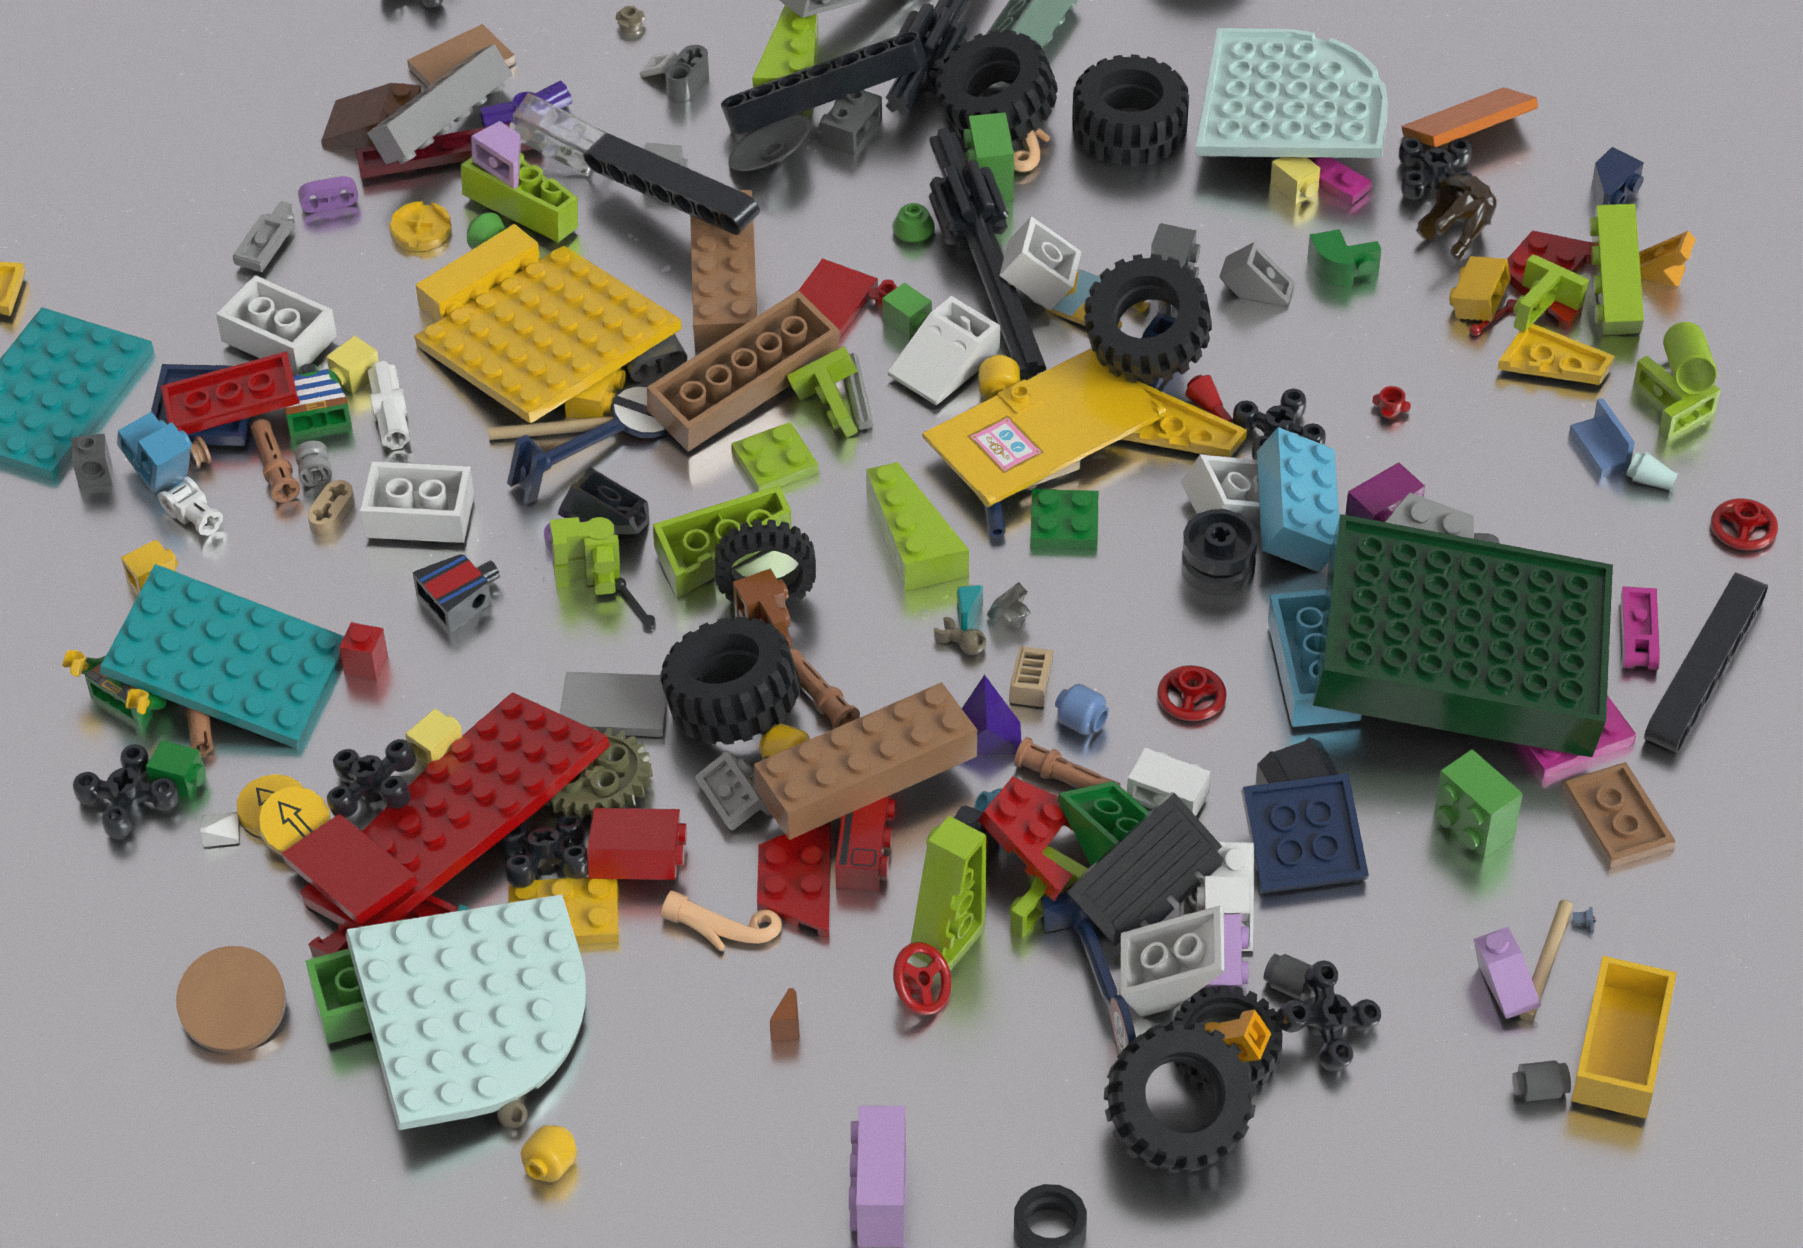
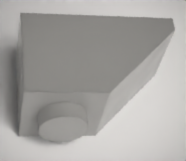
M1254 242L1226 256L1219 276L1223 283L1239 298L1285 306L1289 303L1295 284Z

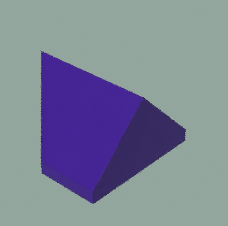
M984 674L962 707V710L977 729V755L1016 754L1022 742L1021 722Z

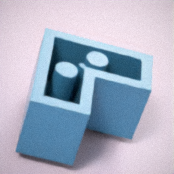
M150 412L118 430L117 446L154 495L188 475L192 444L187 434L183 430L178 431L172 422L167 425L163 420L158 421L155 415Z

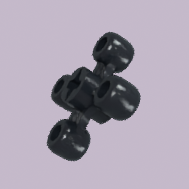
M1412 137L1404 139L1399 147V160L1405 166L1413 167L1417 165L1420 171L1411 170L1405 173L1401 184L1402 194L1408 199H1419L1424 195L1426 187L1437 190L1441 186L1442 180L1461 173L1473 176L1467 171L1455 172L1453 170V167H1463L1469 163L1472 152L1470 142L1459 138L1451 141L1448 144L1447 150L1432 148L1425 152L1423 144L1419 139Z
M1295 388L1286 390L1281 396L1280 405L1269 408L1266 414L1260 412L1258 406L1252 401L1245 400L1235 405L1233 410V423L1247 431L1258 428L1264 433V436L1256 438L1253 442L1251 452L1253 460H1257V450L1278 427L1325 445L1326 433L1322 426L1311 423L1301 427L1295 422V419L1300 418L1306 409V396L1301 390Z
M404 739L392 741L385 749L386 757L383 760L375 755L360 757L353 749L339 751L333 758L336 774L345 782H353L349 787L344 785L337 786L328 792L327 804L331 813L334 816L340 813L345 818L351 817L356 813L358 809L357 801L361 797L370 803L383 800L385 805L391 809H400L406 806L411 799L410 789L402 777L391 776L394 771H408L415 765L416 755L412 745Z
M132 744L123 749L120 755L122 768L113 771L107 781L100 780L92 772L80 773L73 781V791L80 803L92 805L101 798L108 799L112 803V806L108 807L102 814L104 831L111 838L119 839L129 834L132 828L130 814L138 812L145 802L152 803L158 810L167 811L173 809L179 801L178 788L173 780L159 778L152 782V784H147L140 780V776L147 773L146 765L150 760L146 749L141 745Z
M567 815L557 821L556 829L549 827L539 828L530 834L526 827L519 825L502 838V849L507 856L511 857L507 860L505 867L509 884L514 888H525L534 882L535 873L538 875H552L559 872L562 868L565 875L571 879L586 877L588 875L587 849L580 846L585 840V828L581 818L575 815Z
M1322 960L1311 965L1304 975L1306 986L1315 993L1314 1004L1307 1006L1300 1000L1288 1001L1278 1009L1276 1022L1285 1032H1297L1307 1026L1312 1034L1323 1038L1324 1046L1319 1053L1320 1063L1328 1071L1336 1072L1347 1067L1353 1059L1351 1045L1343 1040L1344 1027L1350 1025L1356 1031H1368L1380 1022L1381 1009L1376 1002L1369 999L1360 1000L1351 1006L1345 997L1335 994L1334 985L1338 981V970L1333 963Z

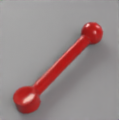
M1507 300L1506 306L1495 313L1491 322L1485 320L1480 324L1471 325L1469 328L1470 334L1472 336H1479L1483 328L1507 312H1513L1517 300Z

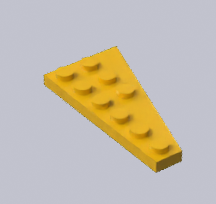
M1137 381L1154 400L1156 399L1164 406L1167 415L1121 438V440L1199 454L1231 457L1246 439L1247 430Z

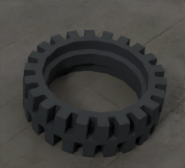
M768 519L767 525H762L761 520H754V526L752 527L747 522L740 524V531L735 527L729 530V536L724 534L720 539V544L718 543L716 546V584L721 594H725L726 599L730 602L734 600L733 582L746 577L732 568L733 564L743 556L758 551H777L789 555L798 562L794 570L785 576L777 578V580L782 579L787 587L789 598L785 602L789 606L796 603V597L802 600L806 596V591L810 592L813 588V583H815L816 579L814 545L812 541H809V536L805 532L801 534L800 528L796 526L790 529L787 522L782 521L779 526H776L775 520Z
M1219 986V991L1216 994L1212 987L1204 989L1203 997L1199 992H1196L1191 996L1190 1002L1185 1000L1181 1004L1180 1011L1177 1010L1174 1021H1183L1184 1025H1191L1193 1022L1201 1023L1204 1020L1219 1016L1236 1017L1239 1019L1243 1011L1255 1009L1271 1032V1036L1261 1059L1248 1061L1252 1070L1248 1075L1249 1083H1255L1256 1088L1257 1083L1263 1086L1268 1082L1269 1075L1273 1076L1276 1072L1282 1052L1283 1033L1276 1022L1277 1012L1274 1008L1269 1009V1002L1264 998L1257 1002V994L1252 991L1243 996V988L1235 986L1234 992L1228 993V986ZM1174 1062L1175 1066L1179 1067V1073L1184 1079L1190 1076V1084L1196 1088L1202 1082L1203 1091L1211 1094L1210 1085L1198 1070L1185 1063Z

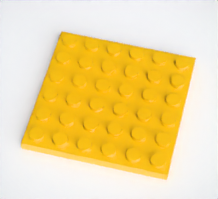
M563 245L540 259L538 263L527 266L526 271L522 270L515 274L514 278L505 279L501 286L497 285L489 290V293L479 295L476 298V302L472 300L464 305L465 308L454 310L450 315L451 317L446 316L438 322L429 325L426 329L414 335L417 347L531 424L682 329L679 317Z

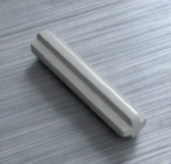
M851 353L850 356L858 372L844 379L854 423L858 430L870 429L873 426V418L858 355Z

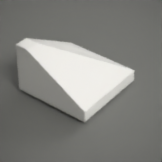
M668 52L652 56L639 75L642 78L665 74L666 67L674 60L677 54L675 52Z
M238 813L202 816L200 836L203 847L239 843Z

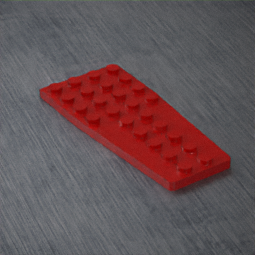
M512 692L464 733L461 739L454 741L451 745V750L439 760L430 762L426 769L408 785L411 799L406 806L400 809L386 807L362 830L365 835L415 874L419 884L360 926L310 883L300 892L305 905L348 929L400 920L537 812L611 746L607 735Z

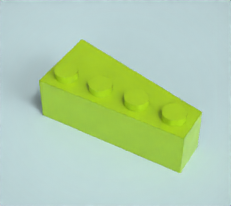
M784 6L752 77L753 88L816 65L818 14L802 18L789 7Z
M780 485L653 524L654 548L677 599L715 578L716 546L718 543L720 544V539L724 534L729 536V530L735 527L740 531V524L746 522L752 527L754 526V520H761L762 525H767V521L770 519L776 521V526H779L782 521L787 522L791 529V509ZM758 552L750 553L743 556L742 558L737 560L732 567L745 561L746 559L757 554Z

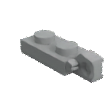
M280 201L271 215H260L233 254L234 265L263 272L291 231L294 218L291 203Z

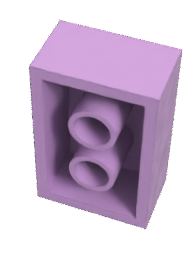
M859 1105L858 1121H851L850 1231H857L859 1247H904L906 1180L905 1106Z

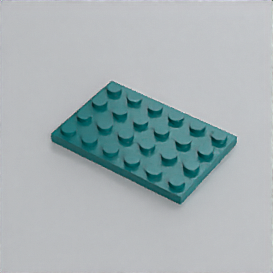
M41 307L0 358V463L55 480L72 458L71 437L88 436L154 351L152 341Z
M155 564L100 666L99 674L297 748L341 657L339 646L344 636Z

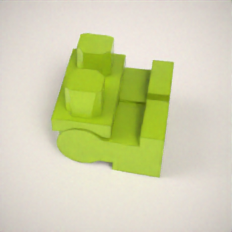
M579 517L551 519L552 561L556 588L570 587L569 580L586 578L587 586L594 585L595 594L615 593V579L620 578L618 535L614 534L613 523L603 517L592 518L588 522H579Z

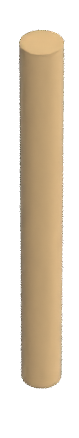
M608 416L488 427L489 440L520 438L526 434L529 437L587 432L613 418Z
M1568 900L1559 901L1532 977L1539 1001L1573 908V904ZM1537 1008L1519 1014V1017L1524 1021H1532Z

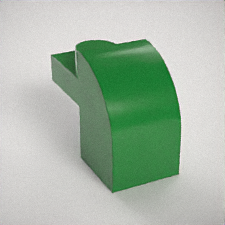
M1340 229L1309 235L1308 260L1314 273L1324 282L1335 286L1349 287L1353 286L1354 276L1379 272L1382 249L1378 241L1347 246Z

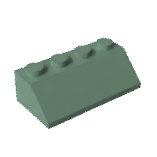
M1009 0L986 35L992 30H999L1000 33H1004L1005 30L1016 31L1017 35L1023 33L1030 36L1032 40L1037 41L1041 48H1043L1053 39V31L1065 21V13L1071 10L1078 1Z

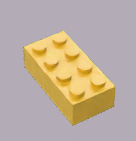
M1602 955L1571 1101L1647 1119L1677 972Z

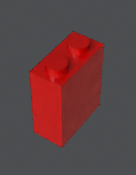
M594 808L587 846L589 879L676 880L677 865H684V845L687 844V823H680V809Z

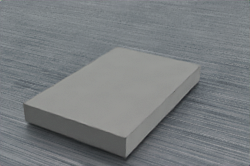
M566 672L560 714L592 729L597 727L598 731L603 734L608 728H611L613 735L623 730L626 736L663 737L667 700L662 688L660 675Z

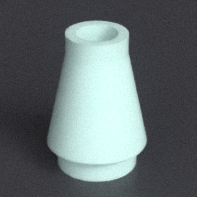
M1637 451L1626 475L1633 478L1632 482L1662 488L1670 492L1678 473L1669 469L1648 452L1643 454Z

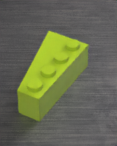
M521 153L519 185L514 189L474 163L472 157L461 164L462 195L556 242H560L578 228V198L554 178L547 179L539 166L536 164L531 166L524 160V154Z
M1636 204L1597 205L1595 217L1589 218V234L1592 236L1593 244L1591 247V263L1595 265L1596 275L1593 276L1594 295L1598 294L1599 304L1595 305L1596 324H1601L1602 335L1641 334L1644 312Z
M895 462L866 469L867 498L904 591L969 577L968 547L902 466Z
M948 815L940 826L932 828L926 840L927 849L911 943L924 942L932 945L943 955L950 968L985 924L986 835ZM913 954V956L928 964L932 961L925 954Z

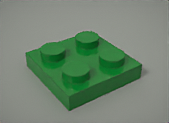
M1032 489L1030 547L1097 549L1099 491Z

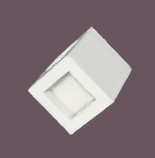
M1205 876L1203 887H1197L1196 908L1205 910L1220 905L1224 909V914H1242V921H1247L1250 914V877Z

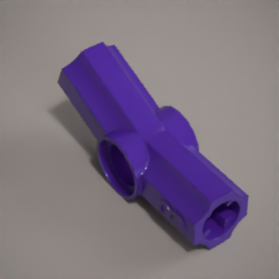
M561 80L536 93L529 91L521 92L514 96L512 102L481 107L483 127H489L499 121L507 124L537 119L538 127L540 128L543 118L572 104V96L567 86Z

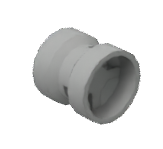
M314 440L300 444L295 450L300 481L309 487L326 484L332 476L331 466L328 462L327 447L324 443Z

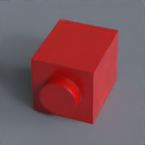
M354 622L350 623L339 646L344 674L377 680L388 656L383 628Z

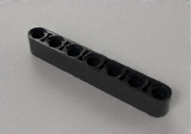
M914 31L906 32L729 96L722 101L721 108L731 133L742 134L845 97L847 94L851 95L923 68L928 63L919 34Z
M603 134L583 154L586 164L594 172L731 234L739 235L760 213V208L756 201L746 193L612 134Z
M1737 572L1734 573L1654 711L1645 730L1644 740L1675 753L1679 752L1761 608L1767 594V584Z

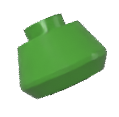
M909 203L898 211L893 221L892 229L894 234L902 241L920 243L933 234L935 223L926 207L918 203Z
M492 212L475 217L467 229L468 246L474 249L505 230L501 218Z

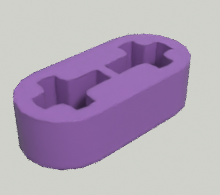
M340 176L305 183L299 188L298 197L300 206L304 211L316 213L353 205L358 199V190L355 181L351 177ZM316 195V198L310 199V196Z

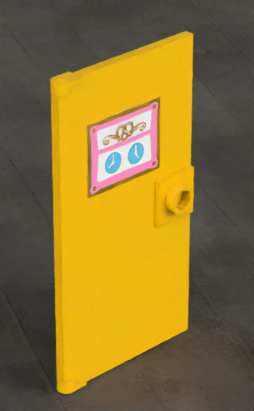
M1090 348L1026 381L1022 380L999 392L997 396L923 432L922 438L978 495L986 507H990L1167 415L1164 406L1156 399L1154 400L1137 382L1126 381L1123 373L1120 377L1110 373L1108 365L1102 366L1096 357V353Z

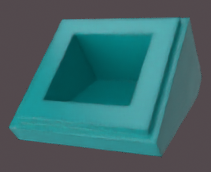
M982 585L963 586L957 589L959 627L961 630L966 631L972 628L982 610Z

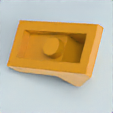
M1686 231L1640 251L1641 278L1671 287H1678L1686 270L1684 263L1690 258L1691 250L1696 241L1694 236L1689 231Z

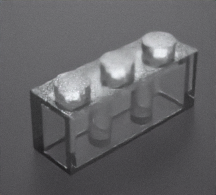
M529 92L512 115L509 128L520 134L521 143L588 177L593 170L586 164L583 154L603 134L607 133Z

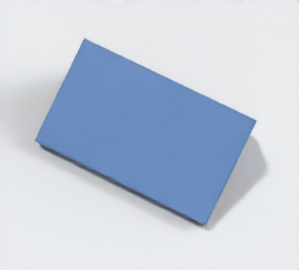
M1603 398L1597 399L1594 418L1570 425L1569 435L1601 479L1628 470L1635 442Z

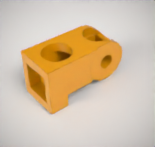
M1255 1009L1243 1011L1240 1018L1236 1020L1221 1022L1220 1024L1217 1022L1205 1024L1206 1031L1211 1033L1216 1029L1225 1035L1223 1041L1228 1046L1233 1043L1237 1045L1241 1050L1237 1055L1241 1063L1260 1060L1271 1036V1032Z

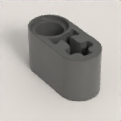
M701 45L685 47L666 67V92L670 101L675 103L689 101L708 81L709 62L708 51L705 47Z
M673 334L625 364V367L634 381L642 382L670 373L687 362L688 356L676 334Z

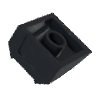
M590 467L577 483L574 482L559 507L558 515L563 518L579 517V522H588L592 518L603 517L613 523L615 534H639L649 523V505L647 500Z
M1308 737L1305 741L1274 752L1270 751L1257 764L1256 783L1260 785L1337 775L1338 772L1322 743Z

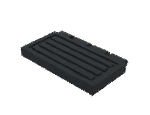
M1171 792L1072 883L1065 892L1111 944L1116 946L1118 943H1121V933L1141 928L1140 923L1143 920L1148 925L1162 922L1175 909L1167 900L1170 895L1179 904L1190 896L1201 885V882L1194 875L1197 870L1205 878V876H1211L1226 862L1218 853L1223 846L1174 792Z

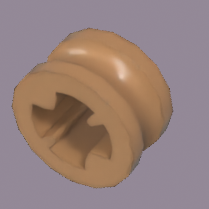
M200 436L194 438V442L191 443L190 463L195 469L201 468V463L203 462L206 464L212 463V458L204 440Z

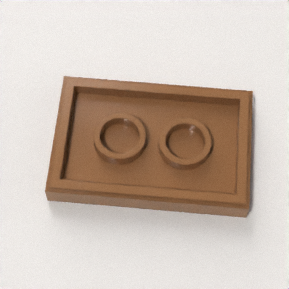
M481 24L408 59L407 62L408 68L429 87L471 54L492 44H495L507 66L515 64L516 60L515 55L489 29Z
M1627 762L1562 781L1561 790L1609 869L1674 849L1676 840Z

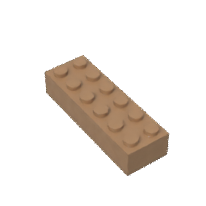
M739 190L752 197V190ZM690 215L695 352L706 350L758 316L754 220L739 235H734Z
M798 290L647 387V411L689 452L790 386L788 374L839 349L840 330Z
M941 682L754 763L755 791L790 840L977 757V729Z

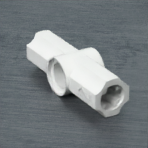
M386 361L376 362L372 368L368 369V376L372 391L370 393L375 422H378L380 440L382 441V446H387L391 450L401 449L410 441L403 389L399 388L395 365H390Z

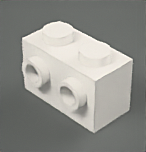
M1144 748L1128 776L1127 793L1142 806L1153 809L1166 796L1174 792L1191 812L1197 816L1209 794L1210 771L1202 769L1196 764H1189L1172 758L1163 752Z

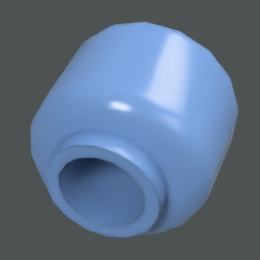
M1075 684L1068 690L1063 689L1055 702V707L1058 708L1057 718L1059 722L1081 735H1088L1093 731L1098 732L1105 724L1109 715V708L1106 707L1105 697L1083 684Z

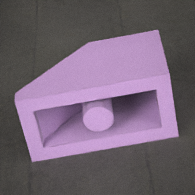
M499 121L472 135V161L513 189L519 185L521 163L520 134Z
M1509 927L1475 938L1474 944L1479 969L1504 1017L1508 1019L1541 1007L1524 956Z

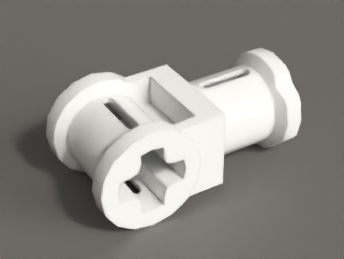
M188 476L183 477L181 483L168 492L162 491L158 494L162 508L170 517L177 518L184 525L191 521L196 526V530L200 535L209 536L218 530L223 521L222 513L217 509H211L207 505L205 494Z

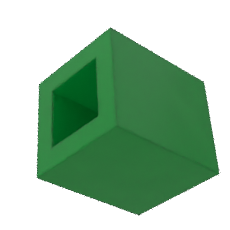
M163 740L160 741L146 765L150 784L159 778H169L175 782L179 796L190 798L196 787L203 783L206 775V767L203 765L200 750Z

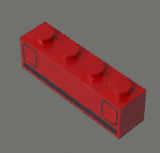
M891 795L842 816L835 864L836 889L879 892L881 878L888 877L889 856H884V849H891L892 828L887 827L888 820H895L896 799H891Z

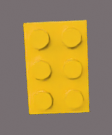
M589 877L581 879L534 880L530 886L525 888H514L508 882V903L562 894L578 945L619 942L617 879H589Z

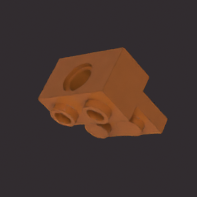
M771 568L734 581L735 618L746 617L750 621L756 618L766 622V624L773 625L786 637L789 647L792 649L791 640L787 633V628L791 626L790 615L785 604V600L789 598V593L782 579L777 580Z

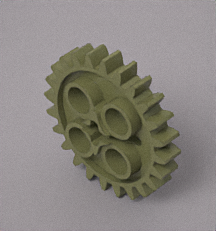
M608 728L604 734L607 735L611 746L545 805H552L554 813L563 810L564 816L576 813L581 820L586 815H590L592 820L594 808H623L625 804L635 807L634 797H645L644 788L651 786L649 777L653 776L649 752L645 751L644 744H637L636 736L626 739L625 731L623 730L614 736L612 729Z

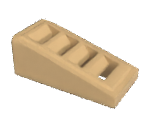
M1019 647L1009 689V703L1044 707L1054 650ZM1024 665L1037 666L1042 668L1026 667Z

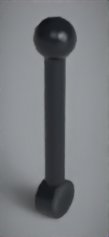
M615 579L616 590L623 593L642 618L643 628L653 629L656 625L655 617L646 614L627 589L625 579Z

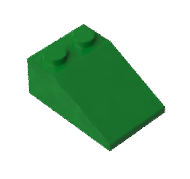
M1115 781L1059 793L1057 798L1091 866L1149 813L1147 809Z

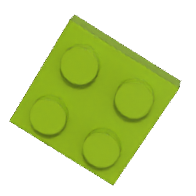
M791 421L731 443L733 455L757 492L778 485L783 487L819 473L818 462Z

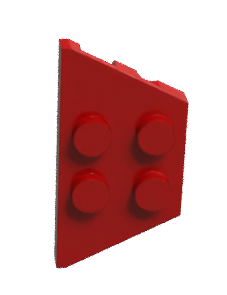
M831 822L790 840L783 834L758 844L757 911L771 910L788 924L796 927L804 924L818 930V936L823 938H830Z

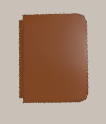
M794 988L787 990L770 1018V1037L773 1042L798 1040V1037H800L796 990L794 991Z

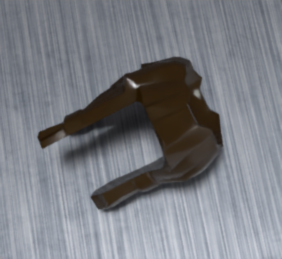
M1461 173L1443 179L1436 195V204L1427 215L1420 219L1416 231L1423 239H1435L1437 234L1444 235L1456 220H1463L1462 235L1450 250L1453 258L1459 262L1465 251L1469 249L1484 227L1491 224V219L1497 206L1496 196L1491 192L1490 186L1483 183L1476 176H1467Z

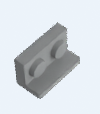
M726 751L694 776V778L726 826L734 831L760 809L768 816L771 813L755 791V782L751 778L754 774L753 768L743 757L737 760Z

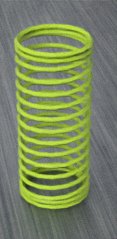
M1684 321L1674 324L1665 333L1663 345L1675 383L1681 391L1687 394L1698 395L1705 393L1712 388L1717 379L1716 365L1705 334L1698 325L1692 322Z

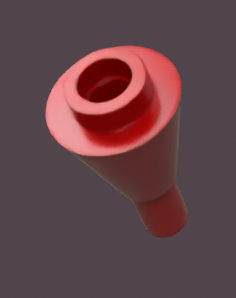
M1197 375L1192 378L1187 384L1185 396L1208 413L1233 423V418L1223 407V402L1211 375Z

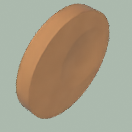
M225 946L203 954L187 968L178 985L176 1007L184 1029L199 1045L218 1053H240L259 1046L276 1031L285 1013L286 990L278 969L266 956L247 947Z

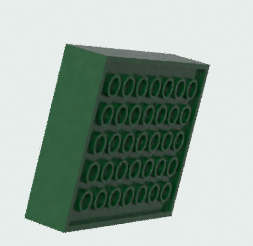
M1340 514L1329 554L1313 706L1593 757L1606 724L1613 564Z

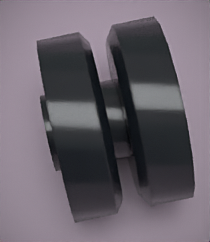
M1211 509L1199 513L1189 520L1183 531L1181 559L1182 575L1187 583L1199 592L1213 596L1230 595L1241 591L1250 584L1255 574V555L1258 543L1257 530L1251 521L1240 513L1226 509Z

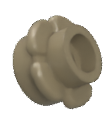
M625 6L617 12L615 18L618 20L619 28L623 32L634 33L642 28V20L645 19L643 11L638 10L635 6Z

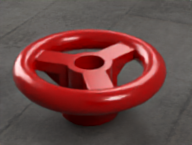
M1736 498L1727 500L1715 508L1711 516V528L1715 536L1727 546L1738 550L1751 551L1766 547L1775 539L1778 533V521L1774 513L1764 504L1752 499ZM1721 518L1734 524V528L1738 531V539L1724 531L1721 525ZM1768 524V531L1763 537L1749 540V533L1754 530V527Z
M1195 665L1181 666L1169 671L1162 677L1157 688V696L1162 708L1170 715L1185 721H1201L1214 716L1222 709L1227 697L1226 687L1222 679L1213 671ZM1170 684L1181 692V696L1184 699L1181 708L1175 706L1168 697V687ZM1216 694L1214 702L1209 707L1192 711L1194 703L1198 702L1202 697Z
M924 942L911 943L905 946L897 955L893 967V982L902 1003L909 1010L919 1015H933L939 1012L946 1005L952 987L950 969L943 955L935 947ZM916 953L925 954L932 959L926 967L917 968L907 962ZM939 971L941 980L940 992L935 1001L932 1002L930 990L933 982L932 977ZM912 996H916L920 1003L914 1000Z

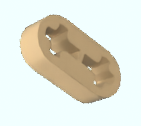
M335 480L328 483L310 507L307 515L310 530L314 534L326 536L334 533L348 515L355 503L353 488L349 482Z

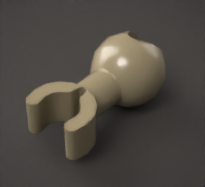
M950 617L943 618L946 630L933 629L937 642H957L962 651L968 655H977L986 646V638L983 632L978 629H968L966 631L956 628L955 621Z
M518 1099L502 1106L498 1110L497 1116L503 1126L519 1128L525 1123L528 1112L526 1106Z

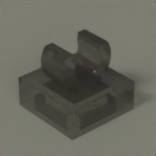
M1018 582L993 602L986 615L995 625L1006 617L1008 623L1016 629L1026 621L1025 617L1031 613L1028 607L1022 603L1028 591Z

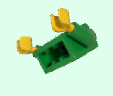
M68 650L65 653L62 666L64 668L70 667V673L74 677L85 674L90 697L135 725L140 726L151 711L161 710L166 706L167 699L99 674L100 666L105 656L89 658L78 650Z

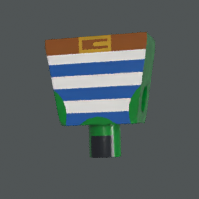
M314 364L301 366L299 375H294L300 404L286 407L290 437L352 426L347 398L333 370L318 371V367Z

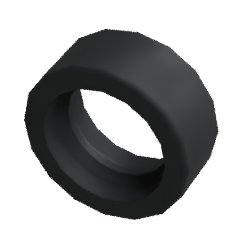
M1043 1184L1029 1189L1019 1198L1014 1208V1237L1020 1248H1081L1086 1239L1087 1210L1082 1199L1073 1190L1061 1185ZM1044 1208H1056L1066 1212L1073 1219V1228L1063 1236L1045 1238L1032 1232L1028 1228L1027 1220L1035 1211Z

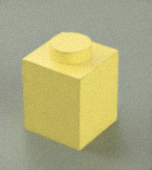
M1280 157L1272 162L1270 185L1293 203L1297 204L1303 199L1313 196L1318 191L1320 167L1310 159L1303 157Z
M355 335L326 356L328 368L333 370L340 386L352 394L369 382L368 369L372 368L374 363L379 362L377 350Z
M434 709L405 735L406 740L414 749L416 761L427 767L430 762L439 760L451 750V745L454 741L462 738V728L454 717L450 715L445 716L437 709Z

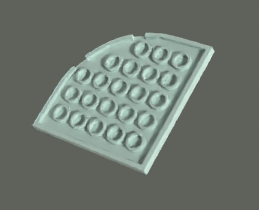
M1217 28L1195 146L1196 156L1382 158L1388 119L1386 86L1378 76L1377 68L1368 58L1353 47L1337 39L1331 38L1329 41L1315 38L1314 32L1295 29Z
M562 894L347 929L346 940L398 1130L465 1119L497 1111L505 1104L518 1100L519 1097L532 1089L541 1087L557 1071L572 1049L585 1009L586 979L582 957Z

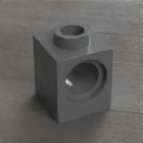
M105 433L71 437L72 464L78 487L85 488L112 484V464Z

